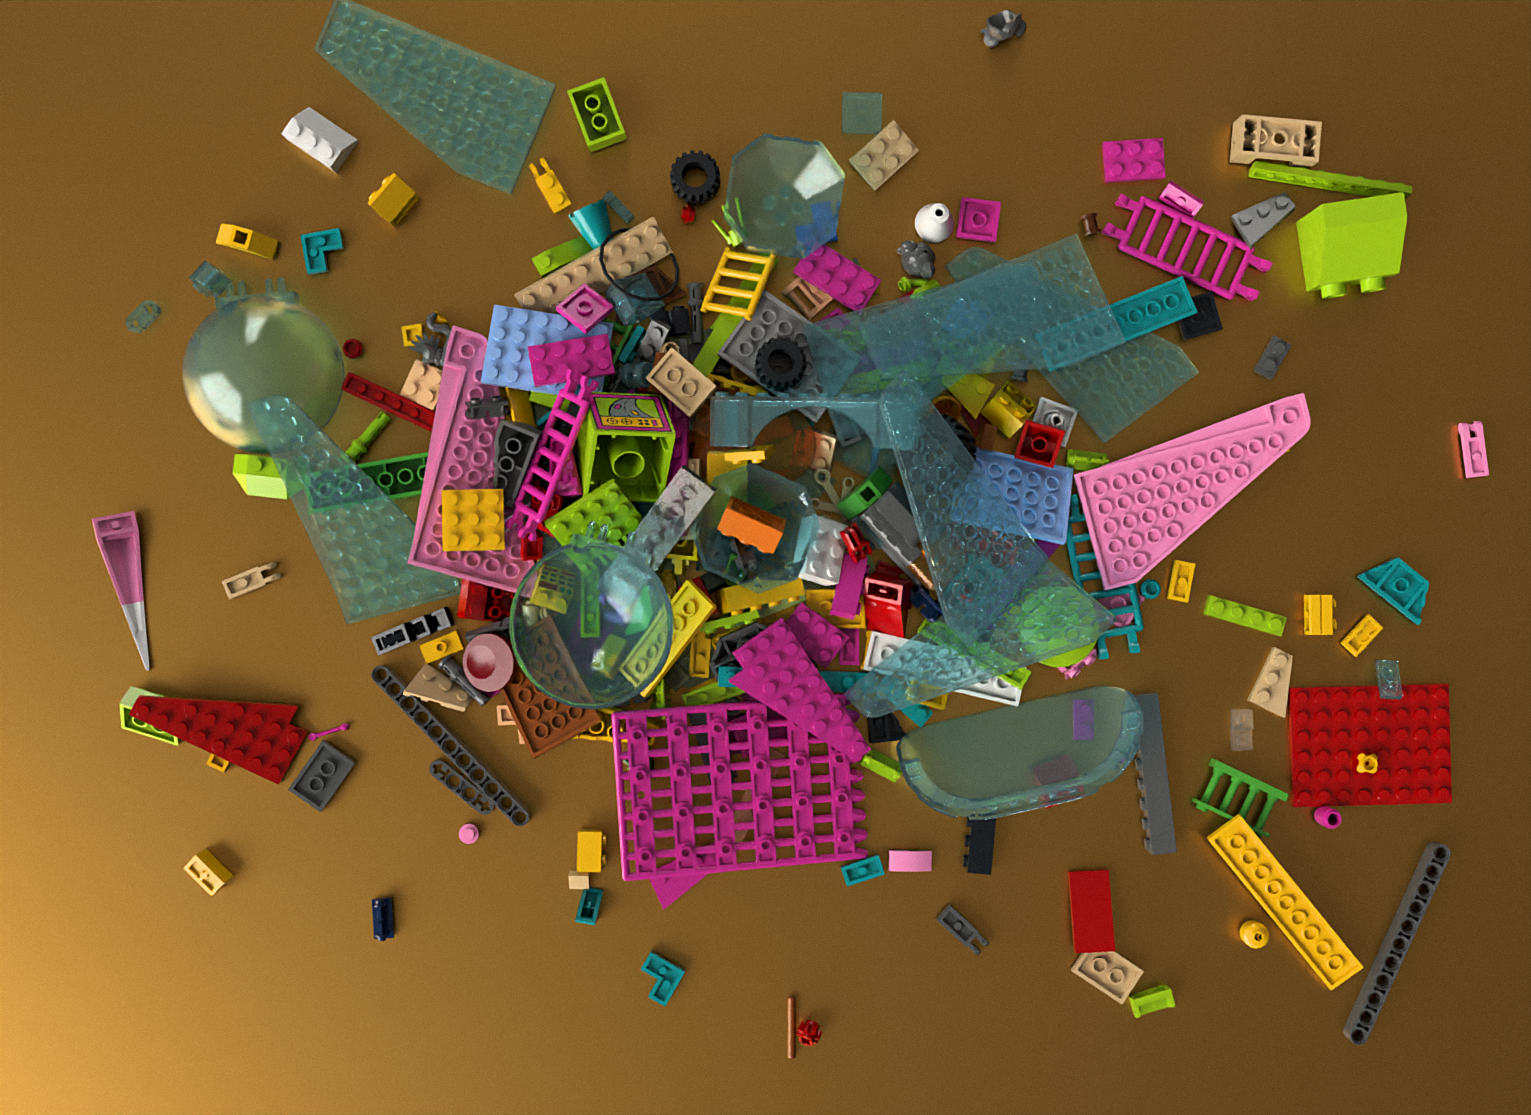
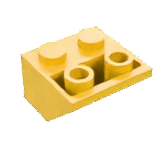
M393 173L383 180L382 186L378 191L376 190L370 195L368 204L395 227L420 197Z
M1007 380L980 413L992 424L998 426L997 428L1010 439L1029 418L1037 405L1018 390L1017 386Z

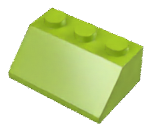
M131 686L119 703L121 728L178 746L181 739L128 715L139 695L165 696Z

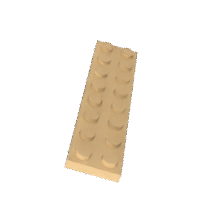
M651 217L608 241L604 246L603 261L607 273L617 284L620 279L639 272L673 253L655 218ZM600 246L515 293L514 295L522 309L561 315L556 311V306L582 284L585 283L598 294L612 287L613 285L604 275L599 261Z

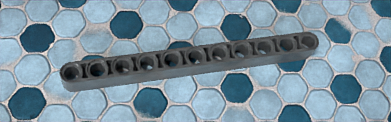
M381 665L372 670L371 676L373 681L514 825L521 827L530 821L532 816L530 809L423 700H420V697L410 695V698L414 700L413 708L407 706L406 700L409 696L403 695V692L408 684L390 666ZM380 669L386 671L387 675L384 680L378 675ZM394 683H397L400 686V692L398 694L394 693L392 690V686ZM422 711L428 714L427 722H423L420 719ZM435 726L441 727V729H442V735H441V736L435 735V733H434V727H435ZM449 740H453L456 743L455 750L448 748ZM463 754L470 757L469 764L462 762L461 757ZM476 769L483 770L484 777L482 779L476 777ZM490 783H495L498 786L497 793L490 791ZM504 797L512 800L511 807H506L503 804ZM517 812H524L526 820H518Z
M1435 841L1427 844L1346 1021L1343 1033L1346 1038L1356 1045H1362L1368 1040L1447 866L1451 850L1444 844ZM1440 847L1441 852L1436 856L1435 852ZM1432 866V872L1427 874L1428 867ZM1424 884V890L1419 892L1420 885ZM1416 902V908L1411 910L1412 903ZM1407 920L1408 925L1403 929L1402 924ZM1399 938L1398 946L1394 947L1395 940ZM1391 957V962L1386 965V959ZM1383 975V980L1378 983V977ZM1375 993V998L1369 1001L1370 995ZM1367 1011L1366 1017L1361 1019V1014ZM1359 1030L1358 1035L1353 1037V1032Z

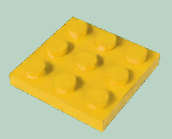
M504 489L441 490L443 552L505 550Z

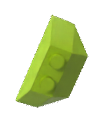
M235 454L233 475L246 494L252 496L288 500L305 488L303 474L314 471V463L247 454Z

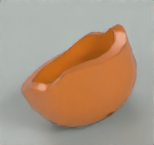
M940 394L931 399L928 406L929 415L935 413L937 415L940 413L945 414L948 412L947 416H952L956 420L959 418L961 405L953 396Z

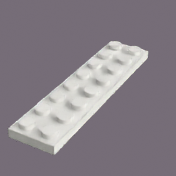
M875 631L871 632L863 670L909 681H917L938 688L1014 706L1019 705L1021 690L943 647Z

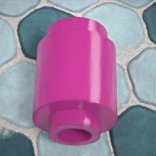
M1328 806L1318 807L1314 814L1316 822L1329 829L1338 827L1342 821L1339 811Z

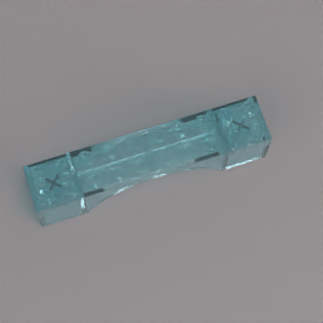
M715 392V396H711L710 446L753 447L761 431L780 415L799 408L821 407L840 412L856 422L867 434L874 448L917 449L918 399H913L914 395L909 394L900 395V398H893V394H880L879 398H872V394H860L859 398H851V394H839V398H834L829 393H819L818 397H810V393H798V397H790V393H777V397H769V393H756V396H749L747 392H736V396H729L728 392Z

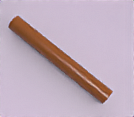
M788 997V1058L791 1059L796 1058V997Z

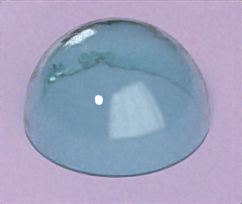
M283 277L277 280V293H274L271 278L265 280V294L247 295L245 282L239 281L238 296H235L232 282H227L226 297L215 298L216 310L204 318L191 335L182 362L183 387L194 415L217 439L234 448L250 453H280L308 442L328 424L339 405L343 391L341 387L344 383V363L334 335L317 315L299 304L298 293L295 291L286 292Z
M592 520L589 522L586 535L573 533L570 544L548 553L530 568L516 590L509 618V632L513 652L527 678L535 687L553 700L581 709L612 707L628 701L645 690L663 669L672 648L675 631V618L670 596L661 578L652 568L656 555L644 552L648 539L647 536H641L638 548L635 550L633 549L635 532L630 531L625 547L605 541L608 525L603 524L598 538L595 539L593 536L596 522Z

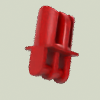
M853 522L850 527H846L844 531L839 532L847 547L845 551L849 553L855 564H858L860 559L864 560L867 554L871 555L873 553L869 545L870 541L865 540L856 522Z

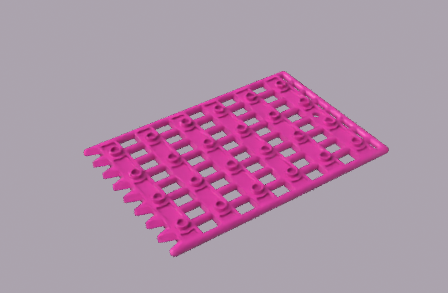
M834 694L853 723L857 722L860 718L859 713L846 709V705L856 702L858 694ZM758 700L613 712L611 719L622 879L624 881L867 858L868 852L865 849L855 847L856 843L867 838V832L853 827V824L866 818V813L861 809L852 808L853 804L865 798V794L862 790L851 788V785L861 781L864 775L860 770L850 768L851 764L860 761L862 757L854 761L829 744H827L828 755L809 756V744L825 742L816 736H808V731L787 718L767 720L768 706ZM746 709V721L727 722V711ZM706 713L707 725L687 726V714ZM666 716L667 728L647 729L646 717ZM620 719H626V731H620ZM787 726V738L769 739V727ZM747 729L748 741L729 743L728 731ZM707 733L708 745L689 746L688 734ZM667 736L668 748L648 750V737ZM627 739L628 751L622 752L621 740ZM788 746L789 758L770 759V747ZM748 749L749 761L730 763L729 751ZM709 753V765L690 766L689 754ZM669 756V768L650 770L649 758ZM628 759L629 772H623L622 760ZM828 763L829 774L811 776L810 764ZM789 766L790 778L771 779L770 767ZM750 769V781L731 783V771ZM710 773L711 785L691 786V774ZM670 776L671 788L651 790L650 778ZM624 780H630V792L624 791ZM830 782V794L812 796L811 784ZM772 787H791V798H772ZM751 789L752 801L733 803L732 791ZM643 791L645 793V796L643 798H638V792ZM711 793L712 805L693 806L692 794ZM671 796L672 808L652 810V798ZM625 800H631L632 812H626ZM831 802L832 814L813 816V804ZM792 806V818L774 819L773 807ZM752 809L753 821L734 823L733 811ZM713 813V825L694 826L693 814ZM673 816V828L654 830L653 818ZM627 820H632L633 832H627ZM832 822L833 834H814L815 823ZM793 826L794 837L775 839L774 827ZM754 829V841L735 843V831ZM714 833L715 845L695 846V834ZM674 836L675 848L655 850L654 838ZM628 840H634V852L629 853ZM815 843H834V854L816 855ZM794 845L795 857L776 859V847ZM755 849L756 861L737 863L736 851ZM715 853L716 865L697 866L696 854ZM675 856V869L656 870V858ZM635 860L636 872L630 873L629 861Z

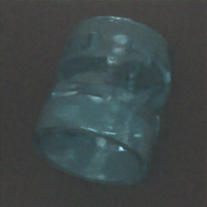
M633 362L625 364L621 371V379L624 386L631 389L649 388L650 382L646 377L652 371L654 363Z

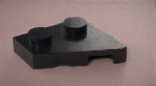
M886 701L866 703L869 743L908 739V735L903 731L899 724L900 722L894 716L892 709Z

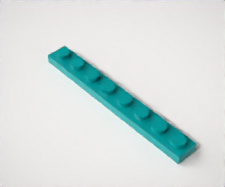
M719 666L718 686L736 687L728 679L743 668L739 666ZM818 670L829 688L834 692L876 693L877 673Z

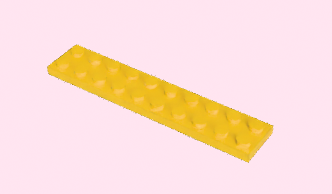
M1237 814L1207 837L1209 842L1331 991L1364 968L1240 814Z

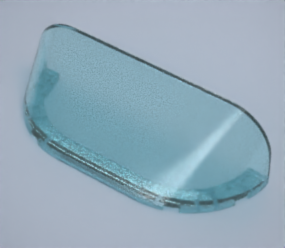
M1112 686L1090 687L1019 703L1018 706L1010 705L924 725L904 735L899 740L896 751L908 786L912 788L923 803L935 811L953 818L963 816L969 817L970 820H986L1084 798L1098 792V787L1108 781L1112 783L1129 766L1139 748L1138 741L1140 734L1143 733V711L1134 695L1125 689Z

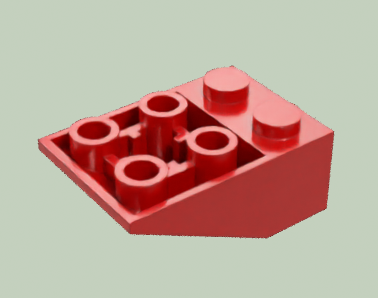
M876 572L865 578L863 598L867 630L905 638L912 580Z
M462 579L457 617L502 622L505 618L514 616L517 620L518 601L522 600L525 596Z

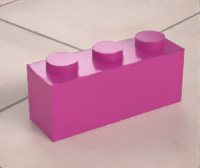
M844 553L839 584H836L830 615L853 620L856 615L860 614L862 603L858 602L860 595L863 596L865 592L863 579L869 573L870 565H867L868 558L860 559L859 563L855 564L850 555Z

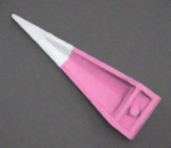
M130 511L92 518L98 546L145 669L149 671L139 529L135 512Z

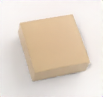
M569 870V889L590 888L589 872Z

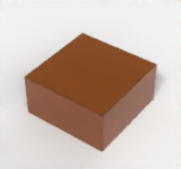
M979 421L974 444L978 448L992 451L998 426Z

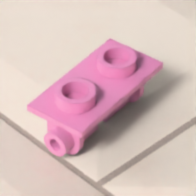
M1096 649L1092 650L1083 660L1074 665L1057 668L1061 673L1065 671L1066 680L1070 677L1074 678L1081 672V668L1085 665H1091L1096 660L1097 651Z

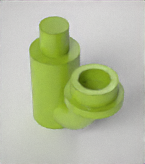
M902 277L898 281V287L901 291H909L912 286H920L910 296L912 303L917 301L923 302L940 291V285L935 279L929 281L922 278L908 279L907 277Z

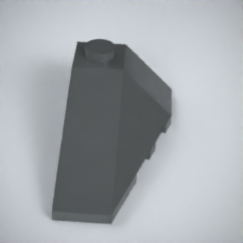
M501 419L494 438L495 476L493 477V489H504V506L512 508L543 430L526 423Z

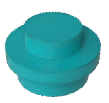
M1148 579L1141 584L1140 591L1145 598L1154 599L1160 594L1161 587L1156 580Z

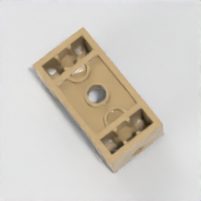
M1242 114L1233 123L1230 162L1250 164L1254 159L1262 158L1289 161L1290 167H1305L1309 169L1319 162L1322 122ZM1276 134L1283 136L1284 142L1282 144L1275 142L1274 136Z

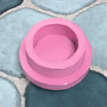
M465 824L459 830V838L466 844L474 843L479 837V830L474 824Z

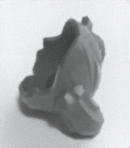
M1005 10L997 15L988 17L986 22L987 28L980 30L981 33H984V43L989 47H995L1001 40L1014 35L1021 36L1026 31V23L1021 18L1022 14H1014L1010 10Z
M911 240L902 242L900 248L896 251L902 255L901 264L903 269L913 277L921 276L926 280L930 279V277L932 278L935 272L934 262L936 256L931 247L924 242L915 243Z

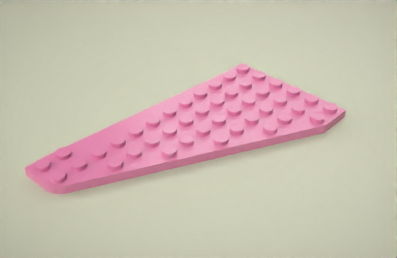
M453 325L446 348L415 533L407 564L525 596L532 575L534 561H523L520 558L521 539L518 537V531L515 530L516 526L505 533V550L443 552L441 490L493 489V477L495 476L494 438L501 419H505L504 416L489 417V410L485 411L486 418H467L466 410L470 409L465 405V401H470L471 398L490 399L491 396H500L498 386L481 384L487 339L479 333ZM514 505L512 508L504 506V520L514 513ZM524 519L522 521L523 527L526 526V521Z
M1304 393L1279 399L1093 470L1074 474L1104 590L1138 582L1308 432L1311 424Z

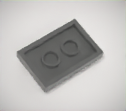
M322 740L288 790L319 812H322L357 762L327 741Z

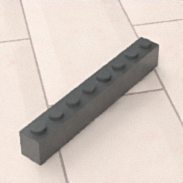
M1156 692L1130 694L1128 708L1129 711H1132L1133 719H1130L1131 730L1135 733V739H1133L1132 743L1134 751H1137L1135 767L1139 771L1140 776L1137 779V786L1142 793L1139 803L1141 810H1144L1142 827L1143 830H1146L1147 838H1144L1145 849L1152 855L1176 853L1159 696Z

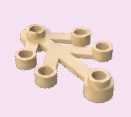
M824 468L817 469L814 473V480L823 486L833 504L820 501L816 497H811L808 500V506L813 510L822 509L839 513L842 520L832 519L826 514L819 516L827 517L829 520L847 526L850 523L856 522L861 530V523L857 519L858 515L848 521L835 506L851 492V488L855 484L854 479L848 476L842 479L843 489L839 499L830 483V472ZM823 472L825 477L819 480L818 475ZM847 479L851 480L850 486L845 485ZM813 500H817L818 502L817 506L815 507L811 506V502Z

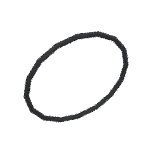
M620 228L608 234L600 246L599 261L604 275L614 288L630 298L643 302L660 301L672 294L679 281V267L673 253L670 256L676 269L675 282L668 292L659 297L643 298L630 294L618 286L607 273L603 261L604 246L611 237L621 232H626L631 228Z

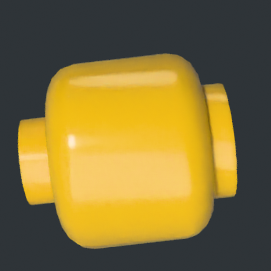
M1249 920L1241 926L1240 938L1251 948H1262L1269 940V931L1260 922Z

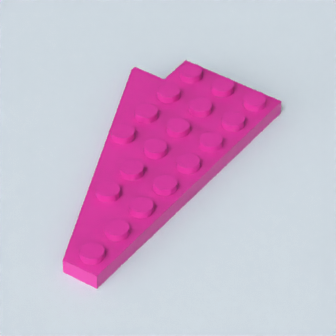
M783 618L778 619L732 652L743 669L728 679L731 684L854 761L871 750Z

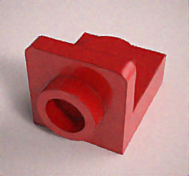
M537 530L535 542L528 539L530 532L526 534L525 539L520 538V558L523 561L542 559L543 536Z

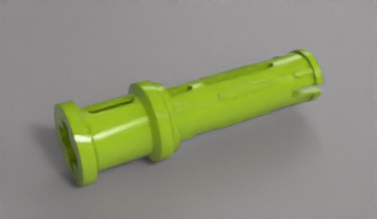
M381 411L358 439H353L352 445L345 453L342 452L341 456L352 465H356V461L363 453L367 452V447L383 430L386 424L391 421V418Z

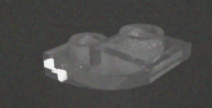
M1252 709L1231 710V751L1253 750L1251 730L1254 727Z

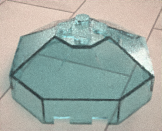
M764 133L732 156L723 212L724 220L747 251L804 259L836 236L845 173L821 141L813 140V142L803 141L801 138L789 136L784 138Z
M751 463L714 477L690 532L704 569L759 594L797 580L821 526L805 486L764 469L755 463ZM731 496L787 520L783 534L773 554L763 553L754 545H752L751 549L745 550L746 552L753 550L758 562L756 569H746L747 575H745L743 569H738L735 558L738 555L737 552L733 553L729 541L732 540V537L723 535L717 529Z

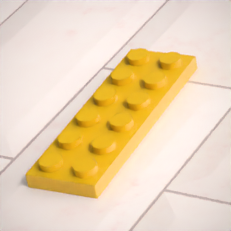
M686 580L619 671L643 697H649L717 606L692 580Z

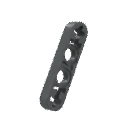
M438 759L431 763L429 767L430 774L478 813L487 815L494 810L495 805L472 781L448 762ZM435 764H442V770L445 772H448L450 770L451 773H449L446 776V778L443 779L442 777L445 776V774L441 771L436 773L435 770L437 768L435 767ZM452 775L459 777L460 783L458 786L450 784L449 779ZM467 788L475 790L474 798L470 799L465 796ZM479 795H482V797L480 798L482 802L489 801L488 806L490 807V810L488 808L483 810V804L479 801L476 804L474 803V801L479 797Z

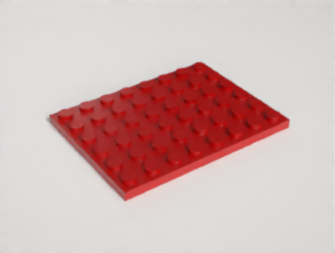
M1449 684L1289 687L1288 712L1292 807L1452 803ZM1360 753L1365 755L1375 754L1378 757L1377 771L1374 774L1357 771V766L1359 765L1357 756Z

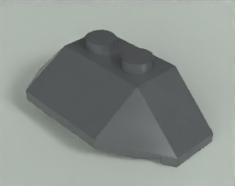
M756 621L719 637L710 662V668L717 683L719 666L741 667L732 652L768 626Z

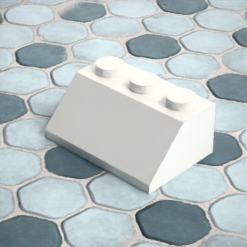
M310 107L292 117L281 133L288 141L335 173L338 172L358 142L356 138Z

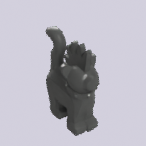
M433 312L426 319L427 327L433 332L446 335L447 339L443 349L439 348V338L434 340V336L431 335L429 340L426 333H423L424 340L416 335L420 343L412 340L411 343L417 347L410 346L409 349L423 355V363L427 365L435 363L436 366L441 365L443 367L452 328L445 324L434 323L437 313Z

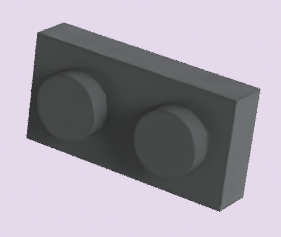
M1275 335L1272 336L1253 371L1272 380L1291 344Z

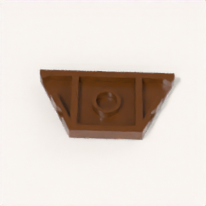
M654 265L620 279L618 286L630 294L650 298L659 297L668 292L674 281ZM677 285L672 294L660 301L643 302L630 298L618 290L615 321L620 324L688 295L685 290Z

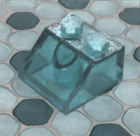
M645 273L614 280L618 286L630 294L643 298L659 297ZM612 284L605 293L624 326L643 321L665 305L662 299L660 301L643 302L630 298L614 288Z

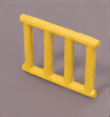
M726 247L700 311L707 313V310L744 316L746 320L751 321L777 256L770 254L768 257L735 252L731 248ZM729 259L765 264L762 274L726 268ZM722 276L758 282L755 291L719 286ZM715 293L751 299L748 309L711 303Z

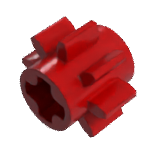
M807 1020L806 1023L801 1022L796 1035H799V1041L803 1045L812 1046L813 1043H818L822 1031H819L820 1026L818 1023Z

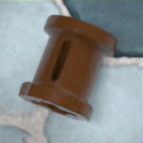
M1097 213L1087 214L1079 218L1085 230L1084 237L1101 233V229H1098L1096 221Z

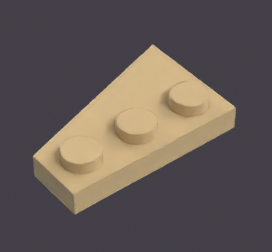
M1272 647L1247 701L1285 718L1293 656L1276 647Z
M426 663L403 692L405 696L410 697V695L420 697V700L426 702L428 700L438 702L441 706L465 712L474 700L460 684L451 681L449 677Z

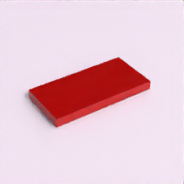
M1109 870L1068 872L1074 953L1116 952Z

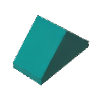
M591 887L583 889L575 922L590 925L596 924L603 890Z

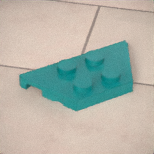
M1399 557L1357 576V578L1413 623L1420 625L1422 621L1420 619L1422 607H1425V595L1428 592L1430 582Z

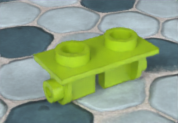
M1068 449L1066 467L1073 468V470L1089 471L1109 464V459H1107V454L1074 449Z
M873 748L864 755L860 765L894 783L897 778H900L904 767L903 764Z

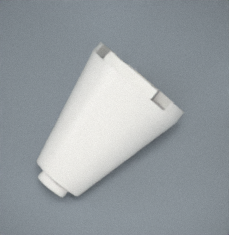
M941 203L928 204L922 207L915 218L917 233L922 240L929 243H939L947 239L954 228L952 213Z

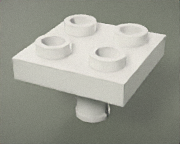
M1040 397L1032 421L1065 430L1060 446L1065 448L1079 410Z

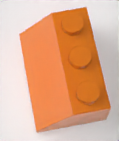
M731 496L717 529L725 536L738 538L745 545L751 544L758 547V550L763 553L773 554L783 534L787 520Z

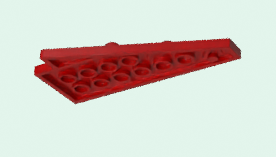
M139 695L128 714L278 785L307 734V730L290 723L298 708L296 704Z

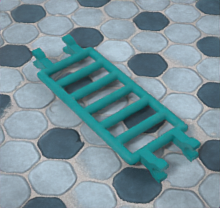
M1077 494L1071 495V516L1068 519L1066 541L1076 591L1085 596L1089 601L1129 593L1132 605L1096 611L1098 619L1133 613L1135 619L1134 625L1099 631L1096 642L1098 659L1109 658L1105 638L1127 634L1129 653H1139L1141 651L1136 632L1142 631L1144 624L1136 583L1109 590L1084 592V581L1100 579L1101 576L1099 571L1081 574L1079 562L1094 560L1096 557L1094 551L1077 555L1075 543L1091 540L1089 532L1073 535L1071 523L1086 521L1084 513L1080 514Z

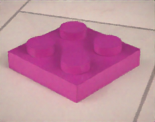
M962 197L956 238L995 243L1001 202Z
M584 283L558 304L556 311L587 334L614 311V306Z

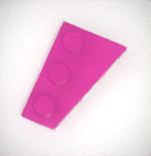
M550 438L549 449L561 456L565 444L555 438ZM573 450L555 491L556 494L563 498L583 495ZM549 459V473L553 475L558 463Z

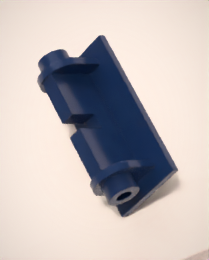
M920 584L912 586L913 589L910 591L909 601L917 609L922 604L924 605L920 613L928 622L935 623L939 619L937 616L946 614L942 610L943 606L937 600H933L930 597V592L926 587L920 586Z
M392 898L372 899L374 939L385 941L386 938H394Z

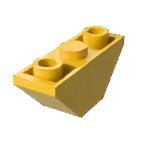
M221 224L216 243L274 260L279 241L253 230L235 225Z

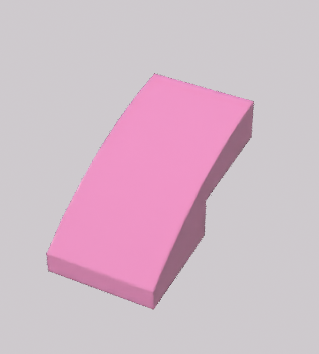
M889 850V871H932V851Z

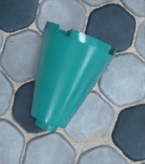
M604 199L568 215L593 250L601 246L607 235L612 233Z

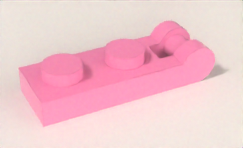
M1473 421L1472 424H1467L1466 422L1459 423L1458 431L1461 435L1466 478L1489 475L1482 422ZM1470 432H1474L1475 437H1470Z

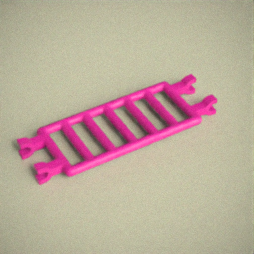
M1120 194L1117 198L1115 205L1133 211L1132 217L1125 231L1111 223H1107L1102 233L1121 240L1118 246L1121 251L1176 276H1183L1185 280L1227 299H1233L1236 293L1250 301L1257 299L1260 291L1240 284L1248 265L1254 266L1266 273L1267 270H1270L1273 263L1254 256L1255 246L1250 250L1245 241L1146 196L1140 197L1138 202L1131 200L1123 194ZM1146 205L1155 209L1156 212L1139 249L1128 245V242ZM1166 214L1174 218L1157 257L1146 253V250L1162 215ZM1181 222L1192 226L1175 265L1165 262L1164 259ZM1199 230L1210 234L1193 274L1183 270L1182 267ZM1218 238L1228 244L1212 280L1209 282L1200 278V275ZM1236 246L1245 250L1246 253L1229 290L1218 286V283Z
M570 369L566 372V385L564 389H560L515 499L513 516L505 523V527L511 529L513 524L516 523L515 530L519 532L518 536L525 539L526 534L530 532L528 539L532 542L536 540L538 523L544 521L589 410L590 402L588 400L590 395L599 385V382L592 380L588 386L589 378L581 373H578L577 377L573 379L575 371ZM580 384L581 390L579 395H576L574 392L577 385ZM565 398L581 406L577 417L561 410ZM557 417L573 425L569 437L553 429ZM550 436L565 444L561 456L546 448ZM542 455L558 463L553 475L538 466ZM534 474L550 482L546 494L530 485ZM527 492L542 501L538 513L523 503ZM526 514L529 518L526 526L523 527L522 520Z

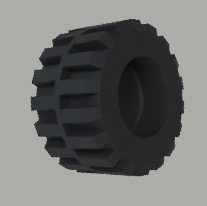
M690 150V154L682 153V157L678 156L675 159L676 163H673L671 166L670 178L673 191L680 200L683 199L687 204L689 202H692V205H697V202L705 204V200H712V196L717 194V189L720 187L719 167L716 165L714 158L711 159L708 153L704 155L703 151L699 150L698 153H695L694 150ZM695 168L703 170L707 174V180L703 185L690 187L684 182V176L689 170Z
M778 336L777 339H769V342L762 344L756 356L755 370L757 378L759 377L761 379L760 382L762 384L765 383L767 388H775V391L780 389L785 391L790 387L796 386L802 379L807 366L806 354H803L804 349L802 346L799 347L798 342L795 340L794 342L790 341L791 338L789 337L782 339V336ZM775 354L788 356L792 362L791 371L786 374L775 373L769 366L770 357Z

